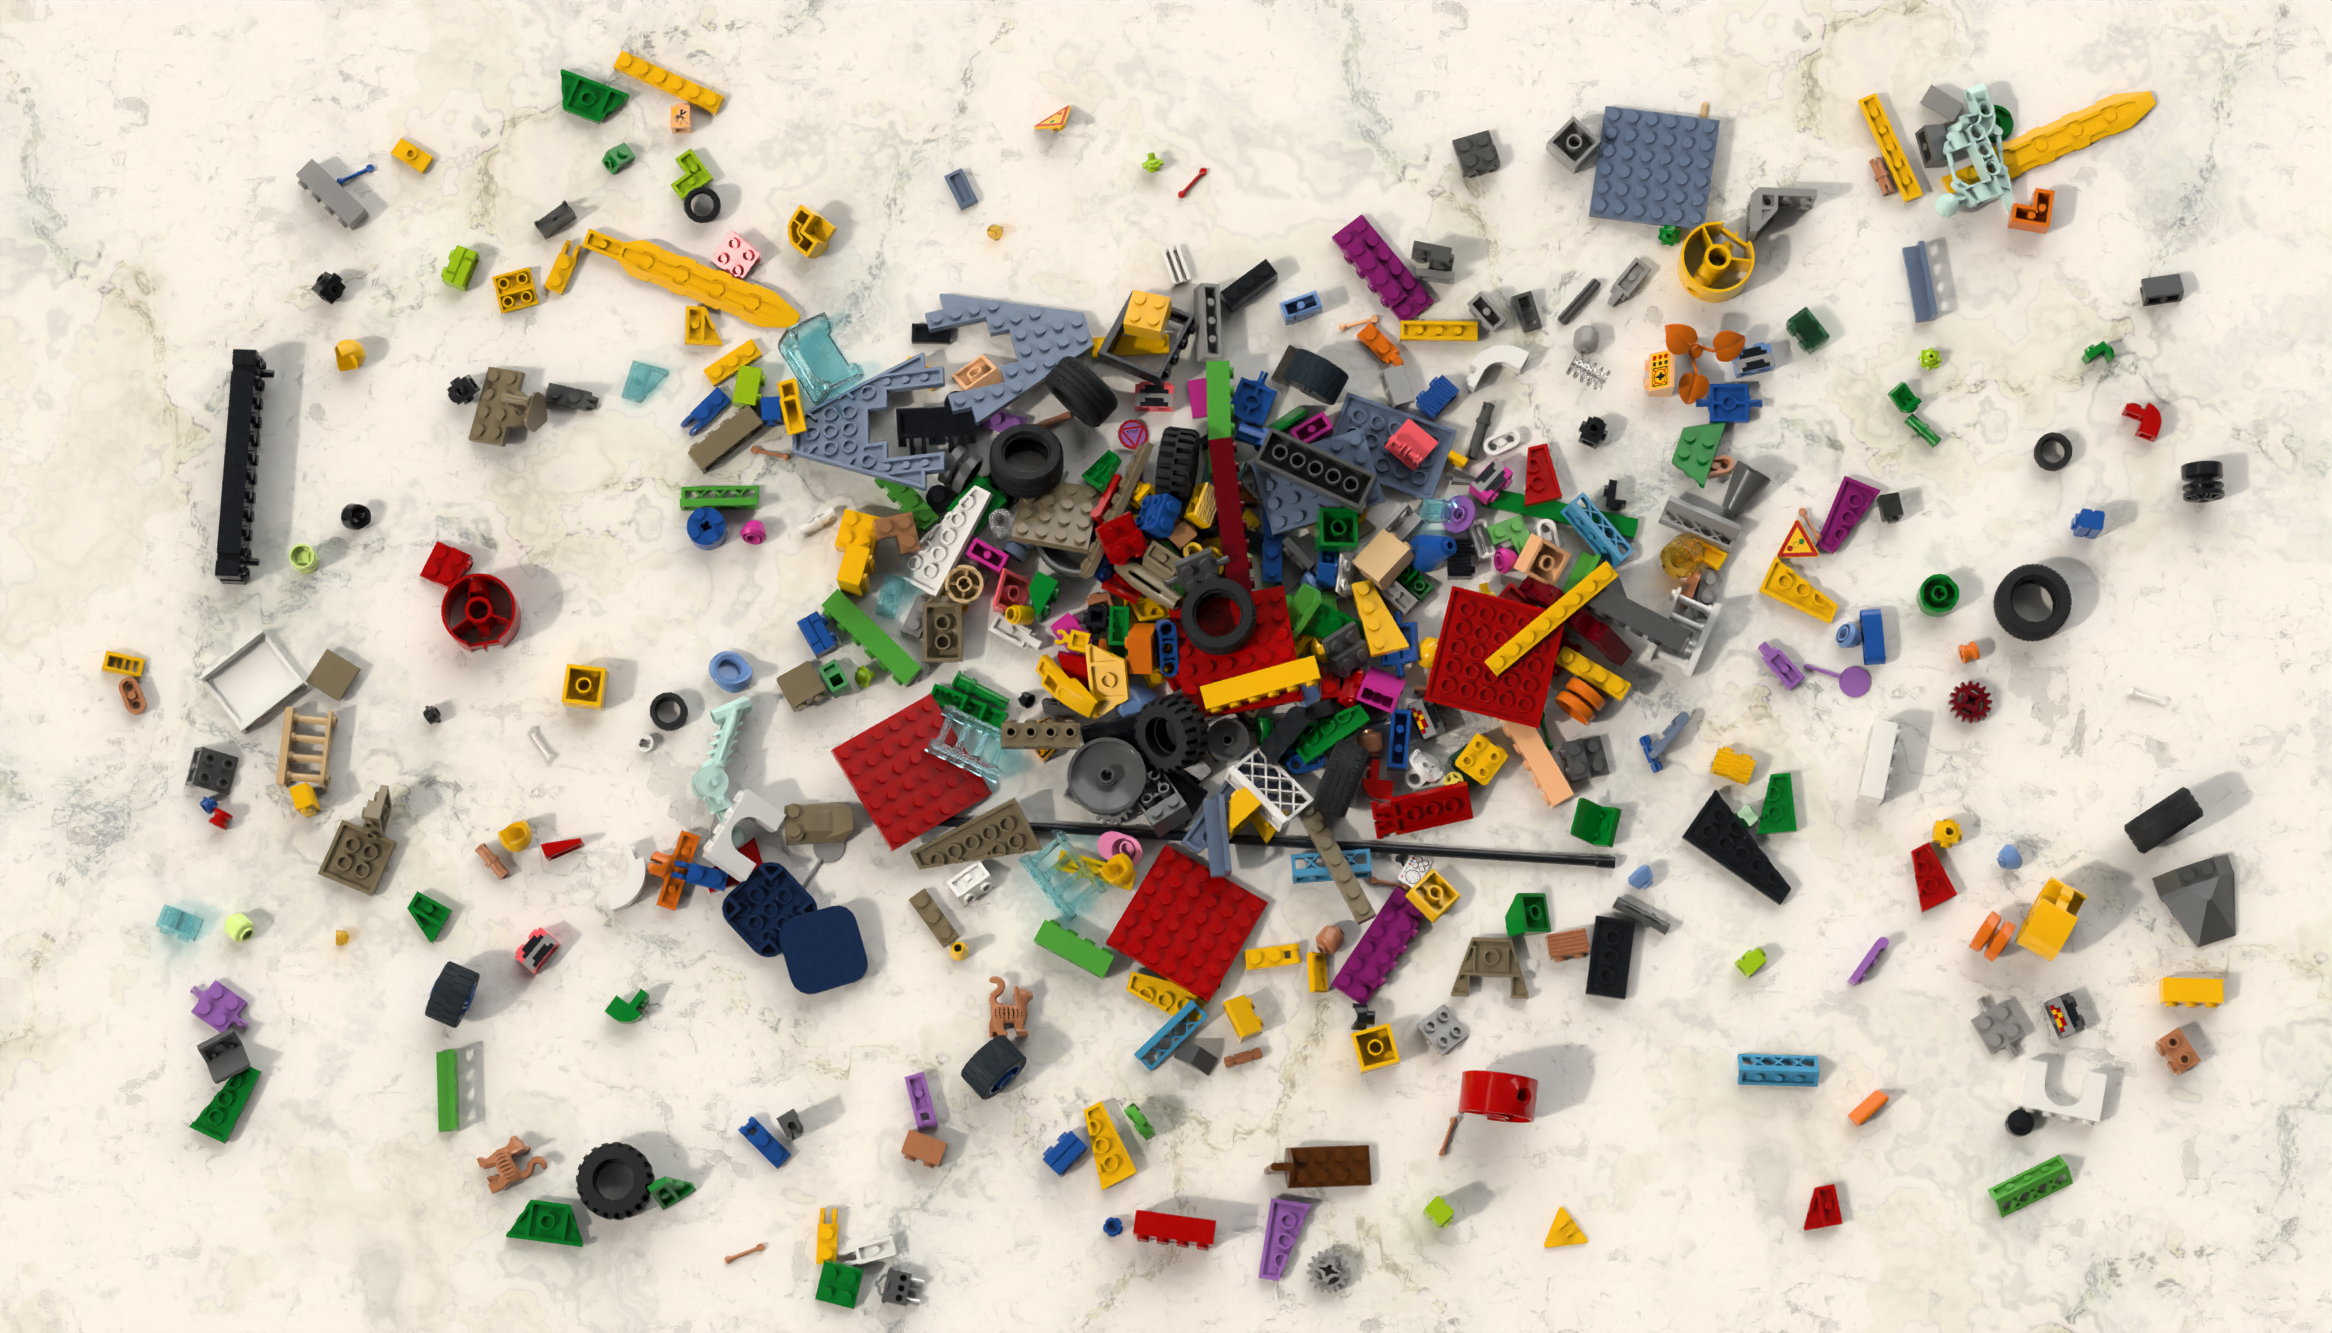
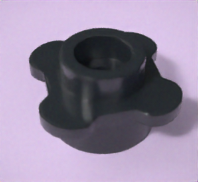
M425 706L426 710L423 711V715L429 724L440 723L441 714L439 710L433 706Z

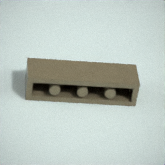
M749 405L743 406L735 412V416L731 419H725L717 430L708 432L703 441L694 443L689 448L688 455L701 472L705 474L763 429L764 424Z

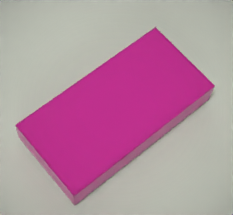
M1206 378L1189 380L1187 385L1192 418H1206L1207 380Z

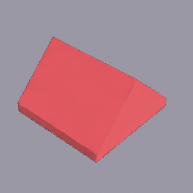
M1003 568L992 605L993 610L1005 614L1006 609L1012 605H1027L1029 597L1028 587L1032 580Z

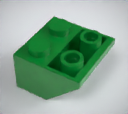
M1037 571L1028 589L1037 622L1042 623L1043 619L1047 620L1051 613L1050 607L1053 602L1056 603L1061 593L1059 592L1058 581Z

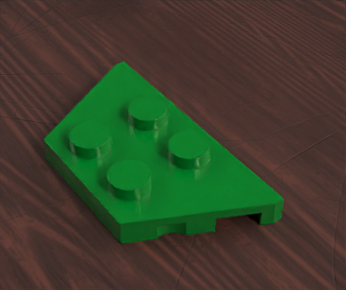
M561 69L560 71L563 110L594 123L600 124L630 97L625 92L567 70Z
M1725 422L1684 427L1672 458V464L1682 470L1688 478H1693L1699 483L1698 486L1704 489L1726 427Z
M530 1200L511 1230L506 1234L507 1238L583 1247L584 1245L572 1207L569 1204Z

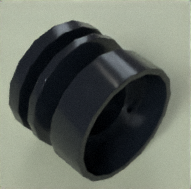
M2196 461L2182 465L2181 479L2184 482H2189L2182 487V490L2185 492L2183 493V500L2186 502L2207 503L2224 498L2225 492L2222 490L2224 483L2215 481L2223 477L2222 463L2218 461Z

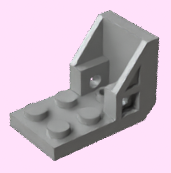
M1758 187L1750 195L1747 204L1746 242L1750 240L1751 243H1754L1774 221L1778 207L1783 210L1790 209V207H1795L1799 210H1809V208H1812L1817 198V189Z

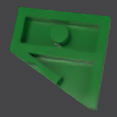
M418 891L407 908L432 944L452 913L451 909Z

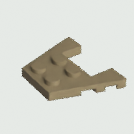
M1472 937L1451 996L1469 997L1470 976L1511 978L1510 999H1529L1512 939Z

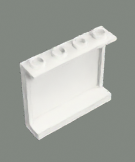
M262 629L251 633L247 641L237 644L230 654L220 657L216 665L212 668H206L199 677L243 734H247L307 687Z

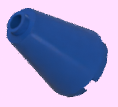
M1420 534L1415 536L1409 542L1415 559L1410 564L1414 569L1420 570L1423 573L1436 570L1456 552L1457 545L1452 537Z

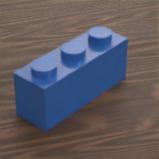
M1395 709L1393 714L1391 713L1386 771L1406 773L1412 710Z

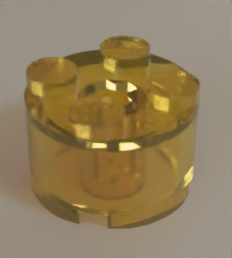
M1686 533L1677 535L1661 551L1662 568L1673 578H1688L1702 565L1706 549L1693 536Z

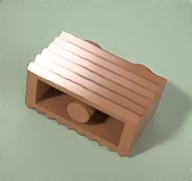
M1585 928L1545 936L1549 960H1554L1555 963L1564 962L1567 957L1574 956V959L1585 958L1586 954L1590 952Z

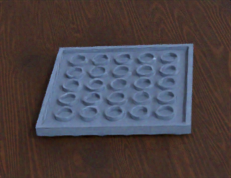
M1606 106L1589 217L1656 226L1673 225L1679 229L1694 230L1698 226L1705 224L1720 120Z

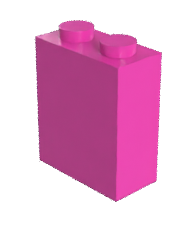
M1370 666L1362 681L1356 700L1393 714L1407 680Z

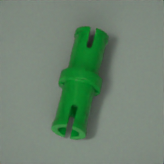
M1913 413L1904 422L1917 433L1916 435L1919 438L1922 437L1933 448L1942 439L1929 428L1928 424L1921 422Z

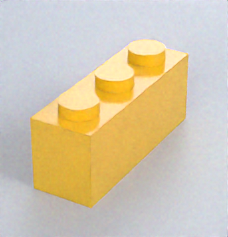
M2163 977L2159 980L2160 1004H2165V1007H2178V1004H2185L2186 1008H2197L2198 1005H2205V1008H2218V1005L2224 1003L2223 979Z

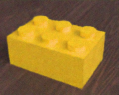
M847 543L836 579L841 592L864 598L865 593L868 594L871 586L869 578L870 575H874L876 570L875 560L873 559L874 555H872L870 548Z

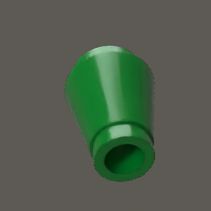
M1257 718L1255 727L1258 745H1262L1263 740L1273 732V718Z

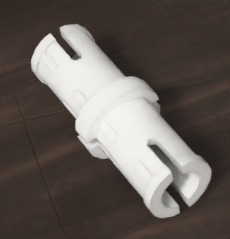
M830 507L823 513L812 516L811 520L798 528L805 538L812 532L823 529L824 525L838 517L833 508Z

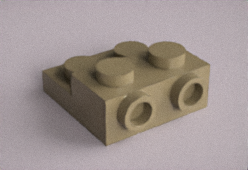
M380 785L379 792L375 793L374 801L368 800L367 806L363 807V828L366 829V837L369 839H383L392 809L389 786Z

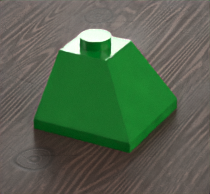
M1545 893L1516 894L1505 916L1508 937H1523L1551 932Z

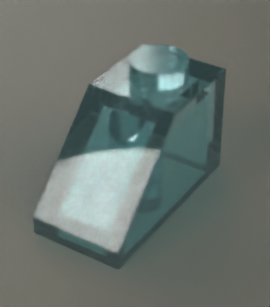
M885 573L879 593L876 615L895 619L906 584L904 578Z

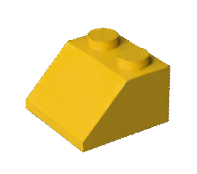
M1246 787L1241 790L1238 788L1230 796L1227 818L1229 839L1249 823L1260 810L1261 802Z
M1244 994L1223 1002V1008L1241 1043L1262 1033L1261 1027L1264 1024L1259 1015L1255 1016L1252 1010L1255 1006L1251 998L1247 999Z

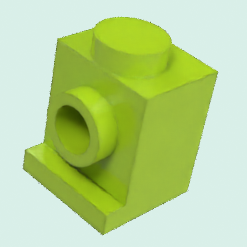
M1759 947L1753 952L1749 949L1741 957L1743 961L1738 959L1734 964L1749 978L1767 961L1765 958L1766 954Z

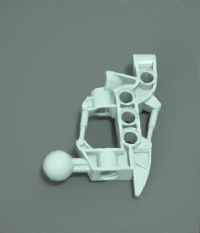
M1981 83L1964 89L1965 99L1971 114L1958 117L1960 122L1946 128L1948 134L1946 135L1947 141L1944 143L1943 153L1947 156L1953 178L1950 185L1956 191L1955 194L1957 196L1951 193H1943L1937 197L1935 210L1943 217L1955 215L1958 208L1965 204L1969 208H1973L2001 197L2000 199L2006 213L2009 214L2012 210L2011 181L2008 167L2004 165L2001 135L2003 130L1995 124L1994 106L1986 86ZM1988 136L1996 139L1999 161ZM1963 148L1964 150L1967 149L1981 182L1968 185L1956 178L1952 156L1955 151Z

